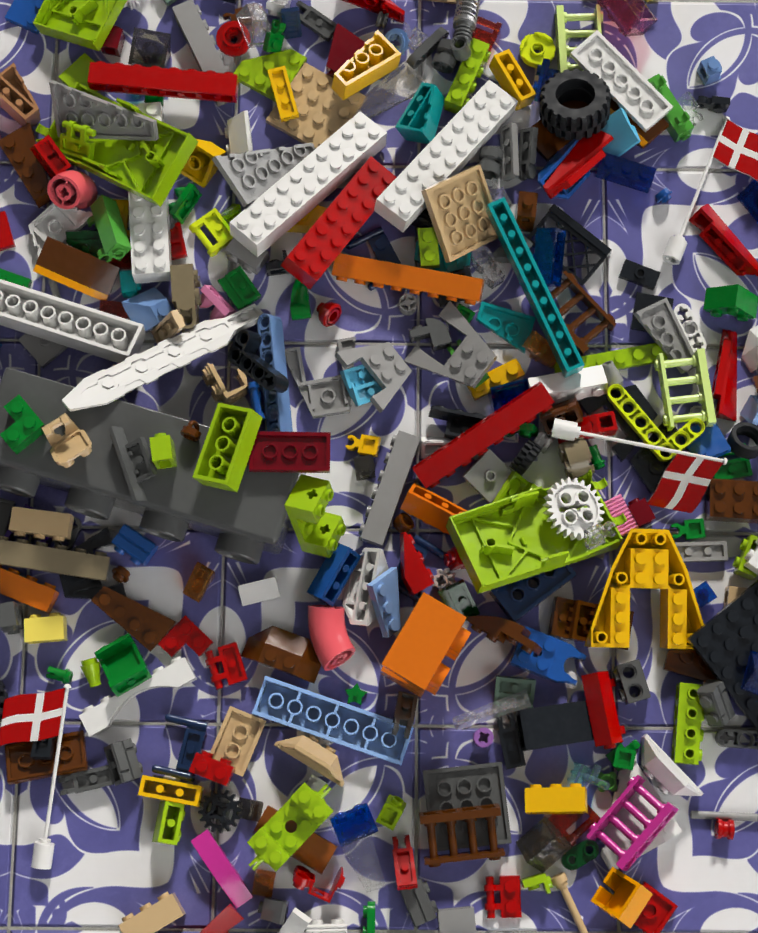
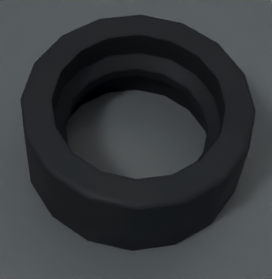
M747 422L738 423L733 426L727 442L731 447V451L736 456L744 459H753L758 456V426ZM737 435H745L751 438L756 446L743 444Z

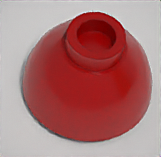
M321 302L316 308L320 322L325 327L334 325L340 318L341 306L335 302Z

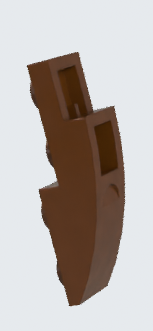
M471 616L467 618V621L472 625L470 627L472 630L479 634L483 631L487 634L485 637L494 643L497 640L503 644L505 641L513 645L518 643L522 645L520 649L530 655L532 652L539 655L543 649L529 639L531 632L516 622L495 616Z

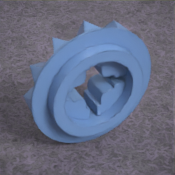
M394 28L386 33L385 38L401 55H405V51L409 49L408 43L410 40L404 30ZM392 41H398L401 46H396Z

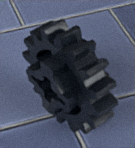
M218 789L217 794L214 791H210V797L204 796L206 802L199 804L203 807V810L198 811L199 814H203L200 822L206 821L204 827L209 828L211 826V832H215L217 828L219 833H223L224 828L229 832L231 831L230 825L236 827L237 823L235 820H241L238 812L243 811V809L237 807L241 801L234 800L237 796L236 794L229 796V790H226L224 794L222 789ZM219 797L226 798L230 802L224 804L221 802V799H219ZM212 803V808L208 812L209 804ZM218 807L226 808L222 812L223 816L219 814L215 815V813L219 810ZM233 810V815L229 820L228 816L230 814V811ZM218 819L222 825L214 824L211 820Z

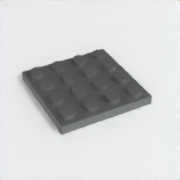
M502 762L422 771L427 811L499 804L501 816H496L497 818L495 819L497 845L512 843ZM484 817L476 818L477 847L489 846L487 820ZM457 820V823H455L457 849L469 848L467 822ZM444 822L436 823L437 851L449 850L447 824Z

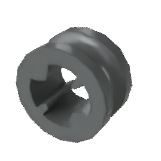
M379 11L375 26H381L382 29H385L389 13L383 14V11Z

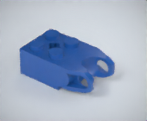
M525 626L531 632L529 639L543 649L540 656L534 657L533 652L531 655L520 649L522 645L517 643L509 665L555 683H568L575 686L577 680L565 672L564 662L570 658L585 660L587 655L579 652L573 645Z

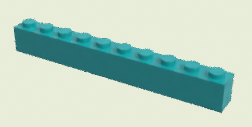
M505 197L487 204L486 213L564 378L582 371L585 364Z

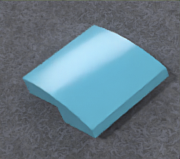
M619 108L612 113L605 127L601 129V131L613 137V140L602 148L611 162L641 142L635 126L630 124L626 111L623 108Z
M363 364L340 371L345 387L356 406L371 402L370 398L383 390Z

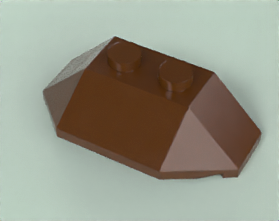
M271 626L249 637L241 657L315 684L321 668L310 639L276 626Z

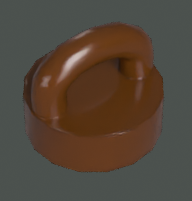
M195 420L190 421L187 426H183L180 432L184 438L194 442L199 441L201 436L199 424Z
M400 513L393 520V525L399 533H403L413 529L414 522L408 514Z

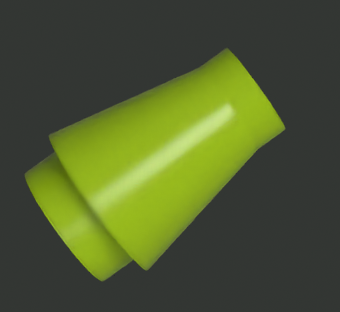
M97 657L81 661V669L90 688L101 685L100 661H97Z

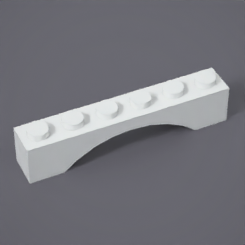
M176 657L170 661L171 665L165 668L163 666L156 668L152 671V678L119 697L108 695L102 698L97 706L90 705L84 708L79 718L89 737H95L109 729L120 709L138 694L159 687L181 689L197 680L188 660L185 657Z

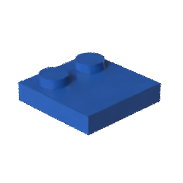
M14 0L5 15L6 21L39 34V30L35 27L33 21L44 0Z
M715 423L712 427H705L702 435L687 446L686 450L690 453L718 458L730 453L731 447L717 423ZM699 425L690 428L694 433L700 432ZM679 436L682 443L685 444V438L683 436Z

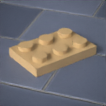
M230 706L210 751L211 754H214L213 759L220 761L221 758L232 761L231 766L236 767L234 773L244 777L267 721Z

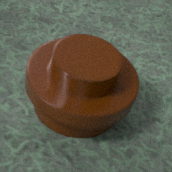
M118 565L112 569L111 572L114 580L119 583H127L129 581L130 572L126 568Z

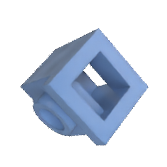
M714 56L700 62L697 73L704 86L721 79L722 66Z

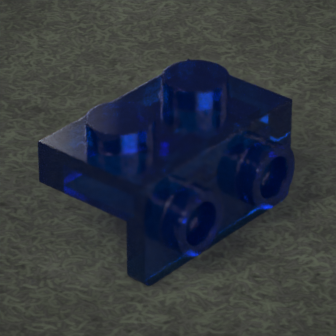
M543 58L542 65L538 64L536 75L539 76V80L534 81L533 89L536 92L534 101L540 102L542 86L546 84L550 77L553 78V75L559 72V70L549 68V59Z
M367 803L357 804L351 810L339 812L330 818L341 848L379 832Z

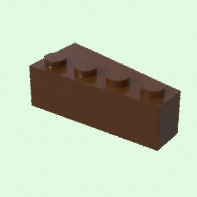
M30 123L0 139V147L36 205L40 208L51 202L47 193L49 179L45 169L30 150L37 142Z

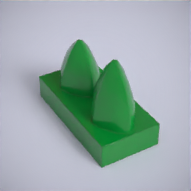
M188 183L186 187L175 188L174 192L178 200L169 203V214L176 222L181 224L184 223L202 196L196 186Z

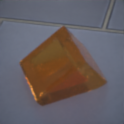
M257 869L254 876L252 894L272 898L276 872Z

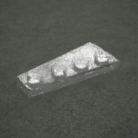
M404 61L365 95V102L360 110L358 109L357 113L362 112L369 119H372L412 98L420 84L428 82Z
M526 690L454 717V727L456 730H466L472 727V725L484 723L490 719L532 707Z
M364 808L327 818L326 822L366 892L386 887Z

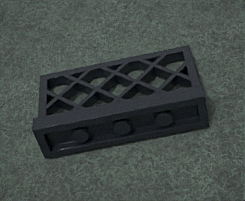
M555 204L551 206L548 213L527 237L533 243L535 249L563 271L566 270L568 273H572L576 277L577 282L582 286L612 252V249ZM549 217L556 222V229L545 230V222ZM559 231H568L571 240L560 241ZM557 232V241L546 243V233ZM544 233V243L536 244L531 240L535 234ZM571 243L572 253L561 254L560 244ZM573 243H583L585 252L574 253ZM558 245L559 254L550 255L547 252V246ZM588 254H596L601 258L595 264H588ZM585 255L586 265L575 266L574 256ZM572 256L573 266L565 267L562 264L561 257ZM587 267V275L581 280L576 276V269Z

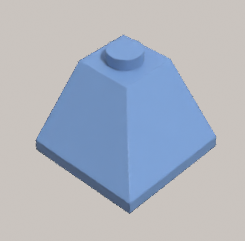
M155 287L121 302L129 319L144 324L145 332L153 330L170 311H173L167 298Z

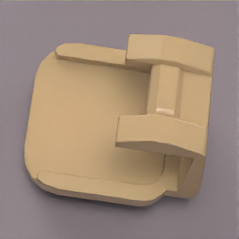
M206 363L205 369L202 370V378L206 386H211V395L215 402L219 401L232 405L247 394V377L240 369H237L238 375L236 378L241 387L227 392L214 365Z
M66 413L42 427L52 447L50 453L57 465L69 468L74 464L75 458L80 455L86 457L92 452V442L84 430H80ZM64 425L65 435L56 434L54 429Z

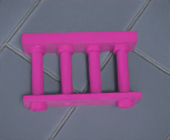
M639 775L632 777L628 781V787L598 823L590 826L588 829L589 833L586 836L593 841L597 838L600 839L618 856L616 865L624 871H628L679 810L669 802L662 804L642 786L646 780ZM635 792L639 793L657 810L658 814L653 820H649L629 802ZM623 807L644 825L645 830L640 835H636L616 817ZM610 822L631 841L632 845L627 851H623L603 832Z

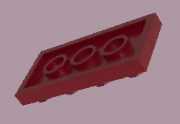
M258 431L249 457V472L330 473L331 432Z

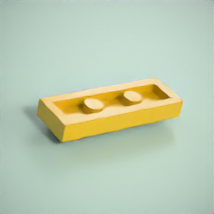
M281 66L267 70L281 122L299 118L286 67Z
M517 358L487 372L490 378L475 389L467 386L475 401L525 376V373Z

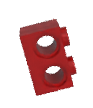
M49 135L30 148L51 179L71 167V164Z

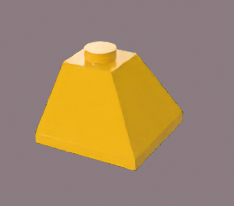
M196 139L198 144L181 174L204 188L218 170L212 158L218 155L225 156L226 151L210 141Z

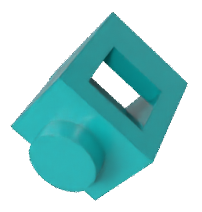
M132 270L119 271L123 297L129 299L138 295L139 290H142L141 283L136 284L134 282Z

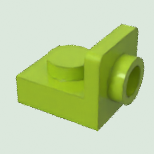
M389 794L376 822L393 831L406 807V803L400 797Z
M544 872L520 879L522 887L528 888L529 891L540 888L539 884L542 883L545 893L551 894L550 888H553L550 876H546Z

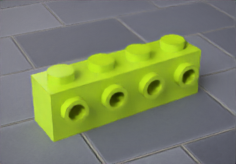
M475 38L472 39L470 45L472 54L469 59L462 61L445 98L444 110L457 114L470 100V94H473L477 87L476 80L481 78L483 74V65L490 58V44Z
M683 682L676 684L671 759L674 763L699 765V761L702 760L700 741H703L704 731L701 729V721H704L705 714L696 692L702 684Z

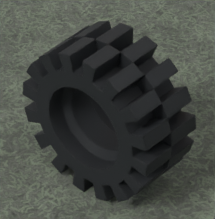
M531 439L528 440L509 467L522 476L539 455L542 448Z

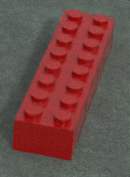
M370 156L280 266L308 289H311L373 214L376 199L397 177Z

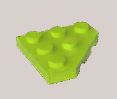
M292 49L243 60L234 74L238 75V80L241 84L276 102L267 70L285 66L291 84L304 63L307 62V57Z

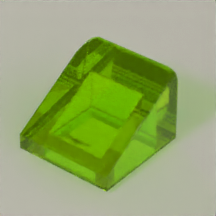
M233 203L221 213L227 224H230L229 222L242 212L241 206Z

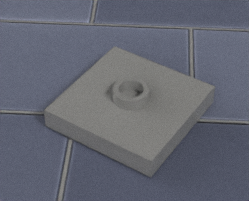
M26 333L18 339L42 368L46 367L69 348Z
M488 449L462 477L488 503H491L512 471Z

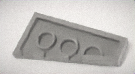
M667 297L633 313L670 360L692 357L694 352ZM688 365L676 368L683 374L695 367Z

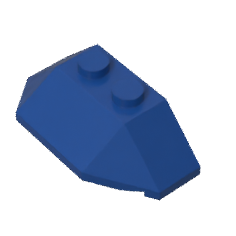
M573 139L560 149L538 173L537 182L542 188L579 140ZM590 170L570 188L563 189L555 197L569 199L589 177Z

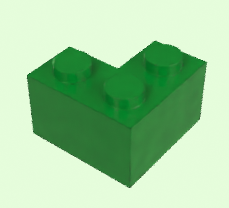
M741 285L706 288L703 310L709 312L711 316L721 317L723 314H728L743 322L756 318L758 296Z
M17 395L3 406L15 423L4 430L0 436L16 454H19L44 434L42 427L45 424L20 395Z

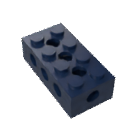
M570 565L551 570L552 576H546L544 573L492 589L489 594L509 620L516 622L572 580L577 574ZM528 580H535L537 588H531L528 585ZM514 591L520 592L522 599L516 600L512 593Z

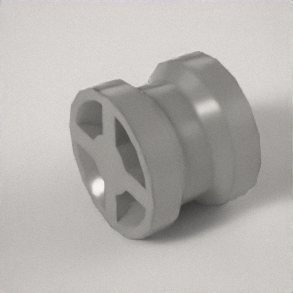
M410 293L402 295L399 299V311L406 316L414 314L417 309L416 297Z
M542 430L533 442L542 448L541 452L544 454L555 438L546 435V431Z

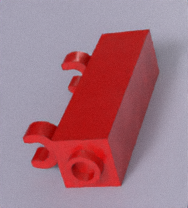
M608 671L582 675L581 678L595 746H604V750L615 748V743L623 742L622 734L626 733L625 726L619 725L612 691V687L616 686L615 678L610 679Z

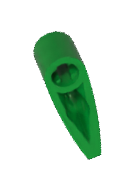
M295 279L291 293L290 310L293 321L311 318L308 288L297 279Z

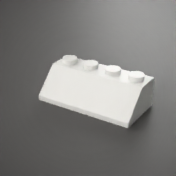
M245 110L227 120L228 127L224 128L225 138H229V144L226 145L227 155L253 151L248 110Z

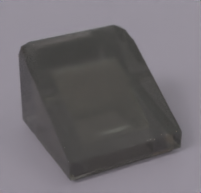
M240 797L239 801L241 803L238 805V808L243 809V811L238 812V815L242 819L259 822L263 802Z

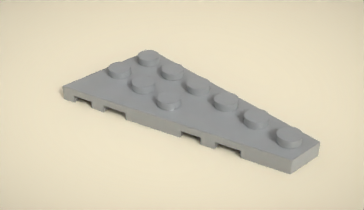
M54 80L49 82L58 137H60L61 133L66 132V128L62 127V122L64 120H73L79 125H88L91 129L96 130V136H89V139L156 141L159 139L157 120ZM75 132V136L80 137V133Z
M313 143L294 145L293 147L247 151L242 154L214 156L212 160L243 207L260 197L316 148Z

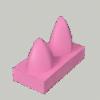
M204 285L200 289L202 292V305H199V307L208 308L215 305L211 312L210 320L225 318L237 312L212 285Z

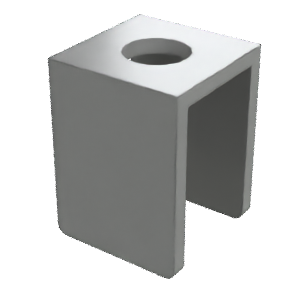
M473 906L438 909L439 933H476Z

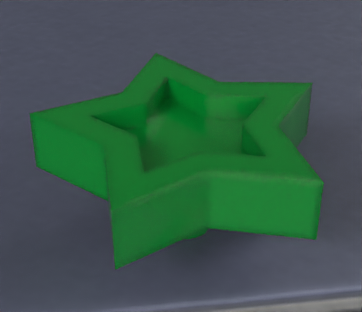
M358 683L352 689H345L349 696L347 704L356 702L361 705L362 697L367 692L360 690Z

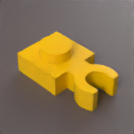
M361 434V438L357 439L354 435H348L347 438L353 440L354 443L346 445L347 450L354 451L358 449L359 455L378 456L381 442L380 437Z

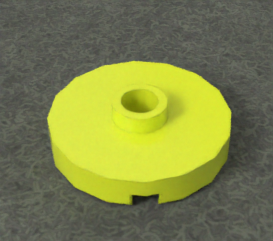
M541 32L526 35L521 41L519 48L521 59L525 64L534 68H542L549 65L554 59L556 51L554 41L550 36Z

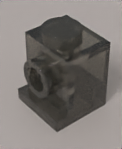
M372 455L353 458L357 481L376 478Z

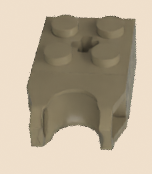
M193 264L170 265L172 303L175 310L177 309L179 314L183 316L186 325L181 330L182 333L185 332V329H193L195 325L199 324V305H202L201 294L197 287H201L198 270L194 269Z

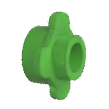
M600 772L597 774V779L599 780L598 790L600 792L605 790L614 792L617 790L616 773L604 774Z

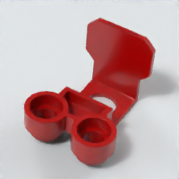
M296 865L293 871V886L295 888L304 890L307 887L308 894L330 903L337 888L342 887L345 880L343 867H340L329 893L313 887L315 874L311 873L310 870L301 865Z

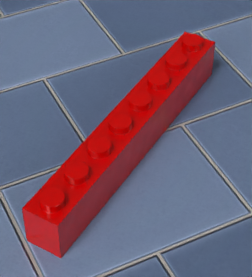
M103 61L90 62L87 81L89 88L94 91L237 103L239 87L238 75L232 72L216 73L212 70L203 72L196 69L180 70L176 67L168 69L159 66L145 67L140 64L124 65L119 62L110 64Z
M539 381L412 467L413 471L425 488L435 487L440 483L439 480L444 476L450 477L456 472V468L461 465L464 467L472 462V457L483 455L488 451L487 447L492 444L497 445L501 443L505 435L508 433L514 434L520 429V425L525 422L526 424L536 419L535 415L541 411L545 413L550 410L554 400Z

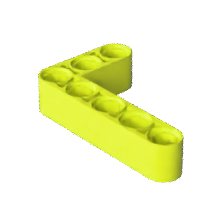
M613 384L608 388L607 399L645 444L682 451L700 437L705 430L704 422L701 419L694 418L667 439L621 385ZM612 390H619L621 396L613 398L610 392ZM625 404L632 405L633 411L631 413L623 410ZM643 419L646 425L640 428L636 426L635 421ZM698 424L700 432L694 433L691 431L690 426ZM650 433L656 434L658 441L650 442L648 435ZM683 436L686 442L683 445H679L676 443L675 438ZM650 449L657 459L662 462H668L676 455L671 453L669 457H663L660 450Z

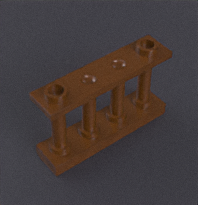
M565 270L561 275L563 282L550 293L554 299L569 287L576 294L559 309L561 316L567 313L579 301H582L588 307L571 324H566L580 356H584L589 349L587 347L588 343L606 327L612 332L617 324L614 317L609 313L607 314L577 283L576 277ZM595 314L601 322L583 338H579L575 334V329Z
M499 804L419 812L420 824H424L427 827L430 856H423L425 865L438 867L441 866V863L484 858L499 860L501 856H506L504 848H498L495 819L497 818L496 816H501ZM484 817L487 820L490 849L478 850L475 821H477L476 818ZM457 820L467 822L470 851L458 853L455 831ZM444 822L447 824L450 854L438 855L436 823Z

